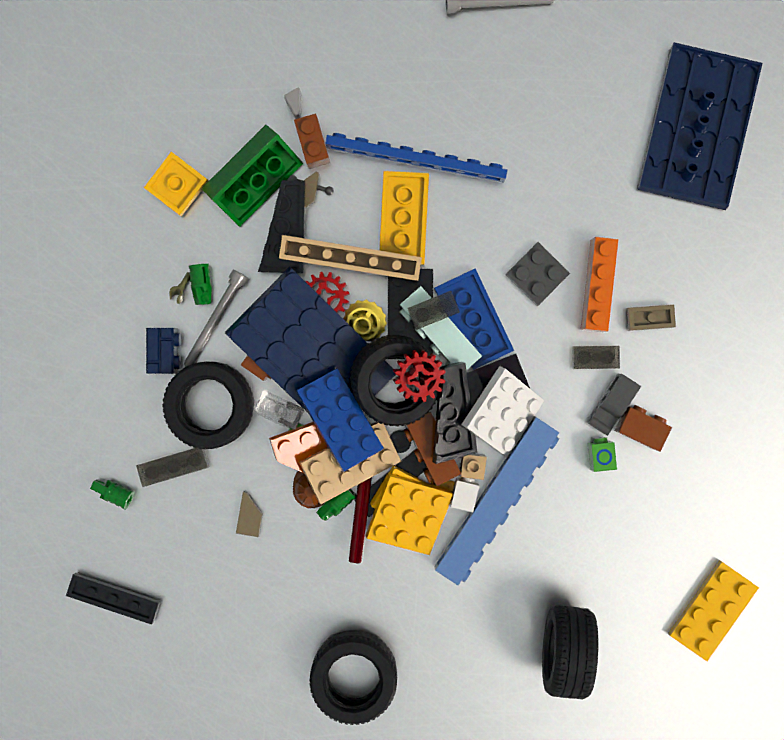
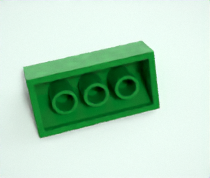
M265 124L201 189L240 227L280 187L281 181L287 180L303 162L282 138Z

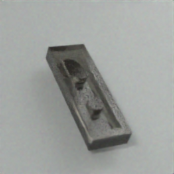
M192 448L136 465L142 487L206 469L209 467L204 449Z

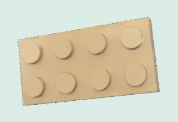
M378 421L371 424L384 449L345 472H342L328 447L299 462L319 504L325 503L401 462L384 424H380Z

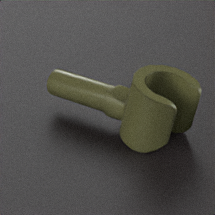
M189 272L186 273L178 286L170 288V300L174 295H178L177 304L183 301V290L190 279Z

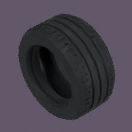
M401 335L378 337L376 340H372L371 343L366 344L353 361L352 371H350V385L353 395L365 414L380 424L397 427L399 425L413 424L416 420L418 421L425 414H428L429 410H432V406L436 404V400H438V391L436 390L433 392L435 398L433 399L428 395L426 396V402H423L420 397H418L417 402H413L410 396L404 401L388 403L381 401L373 395L371 388L372 375L377 366L383 361L396 356L404 357V354L412 357L413 350H416L419 355L422 350H425L427 357L431 354L423 345L412 338ZM422 361L425 368H433L431 364ZM421 371L418 372V373H419V379H418V381L421 380L420 377H421L422 375H424Z
M198 362L178 371L179 373L174 375L165 389L166 392L164 393L162 404L165 422L168 424L171 432L175 434L174 436L183 441L184 444L199 449L219 448L239 438L248 427L254 411L253 393L245 377L233 367L219 362ZM206 379L215 380L224 385L230 393L233 403L232 414L227 423L216 430L202 429L195 425L189 418L186 410V399L189 391L199 381Z
M556 605L549 610L543 639L542 677L545 692L552 697L583 700L589 697L593 691L598 665L599 638L595 614L588 608Z
M361 630L343 631V633L340 632L330 637L317 651L310 671L309 685L314 702L317 703V707L320 708L321 712H324L330 719H334L336 722L339 721L341 724L359 725V723L365 724V722L368 723L370 720L373 721L376 717L378 718L380 714H383L388 709L396 693L397 667L390 648L386 646L385 642L383 643V640L378 639L377 636ZM358 655L365 657L373 663L378 670L379 682L372 692L364 697L355 699L345 697L334 689L328 673L333 663L341 657Z

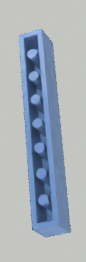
M534 416L509 457H506L476 502L474 511L469 513L435 564V571L456 585L468 579L471 573L470 567L474 562H479L484 553L482 551L486 543L490 544L496 536L495 529L499 524L503 525L509 516L507 511L511 505L515 506L522 496L519 493L524 486L528 487L534 478L532 473L536 467L540 468L547 458L544 455L549 448L553 449L559 441L557 436L560 432Z

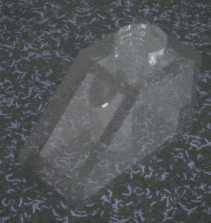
M263 390L254 411L259 416L276 424L295 430L305 408Z

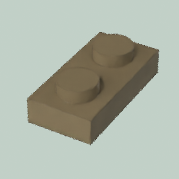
M674 304L627 308L628 331L676 327Z

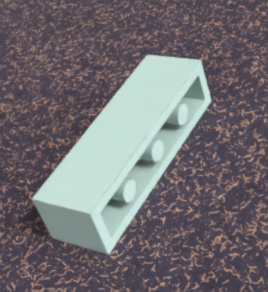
M421 286L400 304L402 310L399 312L408 322L411 319L417 325L415 330L423 339L428 337L433 343L430 347L438 357L442 354L448 360L445 365L464 362L467 370L482 357Z

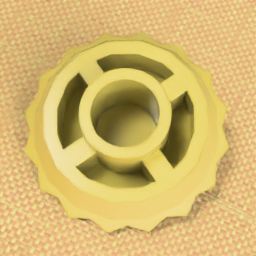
M367 299L364 301L357 300L355 304H350L349 308L345 310L343 318L365 341L380 338V335L385 332L387 324L385 320L386 315L382 312V307L377 306L375 302H369Z

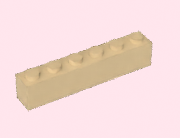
M282 235L279 259L415 281L419 279L422 257Z

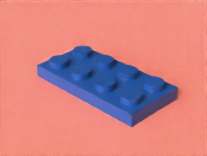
M476 268L434 288L448 318L482 356L471 366L472 370L514 351Z
M338 369L296 391L342 472L347 471L384 449Z

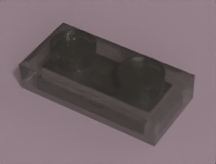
M452 291L407 308L416 330L460 313Z
M572 346L573 369H620V346Z

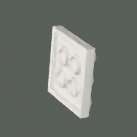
M499 366L461 425L508 458L544 403V400L507 369Z

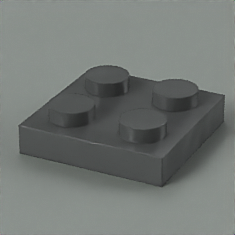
M537 242L505 275L536 306H539L570 273Z

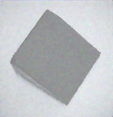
M298 87L284 95V99L295 119L301 118V91Z

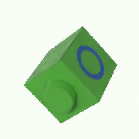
M607 437L594 438V442L587 443L590 470L593 472L617 470L614 442L608 441Z

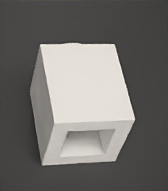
M456 478L453 488L454 495L450 502L452 508L469 512L474 511L479 491V484L475 483V479Z

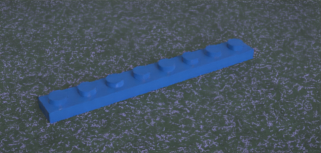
M333 133V136L327 135L325 145L327 149L498 182H504L507 176L508 169H502L503 166L496 163H490L487 166L480 164V161L475 159H467L466 162L458 160V157L454 155L435 156V152L423 150L422 153L414 152L413 148L408 146H400L399 149L391 147V144L387 142L373 144L368 143V139L356 137L355 140L347 139L346 135L340 133Z

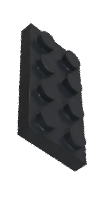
M420 269L418 281L388 276V335H401L412 338L433 354V350L430 347L433 343L428 337L423 339L415 330L417 327L412 319L408 322L399 312L402 310L400 304L420 286L433 299V269ZM396 356V357L389 358V359H405V358H404V357H397V356Z

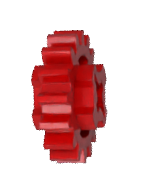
M320 272L319 278L311 275L313 280L311 283L305 281L311 288L316 284L319 285L316 291L319 296L323 295V291L334 295L327 298V303L330 306L335 300L340 299L334 310L336 312L339 310L345 312L342 306L343 304H349L345 296L350 295L349 291H343L347 285L346 283L339 284L340 276L333 279L332 272H329L327 277L324 276L323 272ZM327 282L333 283L339 290L332 291L328 288Z
M413 350L412 357L404 354L405 361H397L400 369L393 370L398 375L393 381L395 384H400L396 389L399 393L404 391L403 396L406 399L411 396L413 402H417L418 397L423 402H426V396L428 395L434 399L435 395L433 392L435 390L442 391L438 386L439 383H445V380L440 377V375L446 373L443 368H439L442 362L440 360L434 361L436 356L432 353L427 357L425 350H422L420 355L416 350ZM422 361L431 364L433 368H425ZM421 371L424 375L418 381L415 377H418V372ZM406 384L415 385L417 391L409 389Z

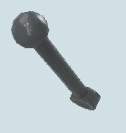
M291 175L288 178V181H303L297 179L295 175ZM317 185V190L324 191L327 195H332L334 192L330 186L323 187Z

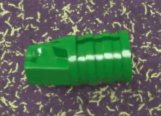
M209 264L189 265L191 290L195 305L211 304L212 285Z
M94 480L90 487L91 490L101 494V499L109 501L118 507L120 506L124 510L128 508L134 497L133 490L117 485V483L111 480H107L106 483Z
M349 489L326 501L316 513L322 520L327 521L333 515L337 516L348 504L356 499V494L352 489Z

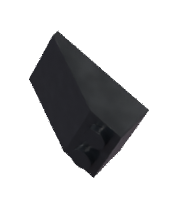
M517 354L467 372L471 408H473L499 366L507 369L530 388Z

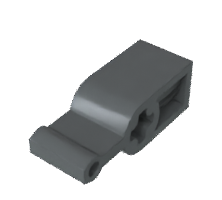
M617 374L602 397L598 408L589 419L588 424L608 436L641 386L627 376Z

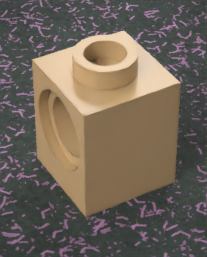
M475 453L461 457L460 476L484 480L487 457L483 454Z

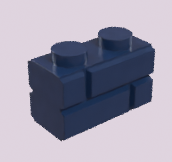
M146 328V374H176L177 369H181L182 361L181 356L178 355V346H181L182 338L181 333H178V328Z

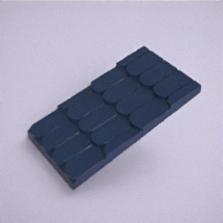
M673 43L660 90L638 190L713 208L716 207L721 210H726L729 207L763 63L680 43Z
M290 266L225 331V334L306 412L307 410L296 391L335 369L339 370L353 394L350 385L351 367L359 351L368 344ZM386 361L379 364L372 375L371 388L374 396L396 375L393 372L394 369Z

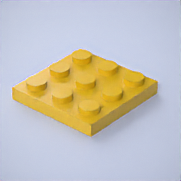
M388 473L365 536L370 540L430 555L454 494L451 490Z

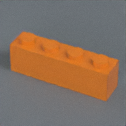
M594 237L590 240L581 330L607 332L609 330L619 239Z

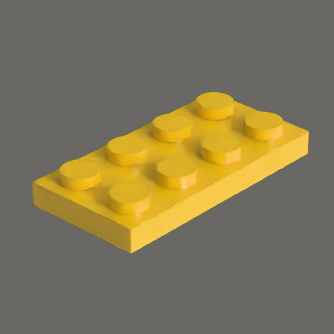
M383 171L379 251L422 257L421 265H424L429 173Z
M719 560L668 634L708 662L759 587Z

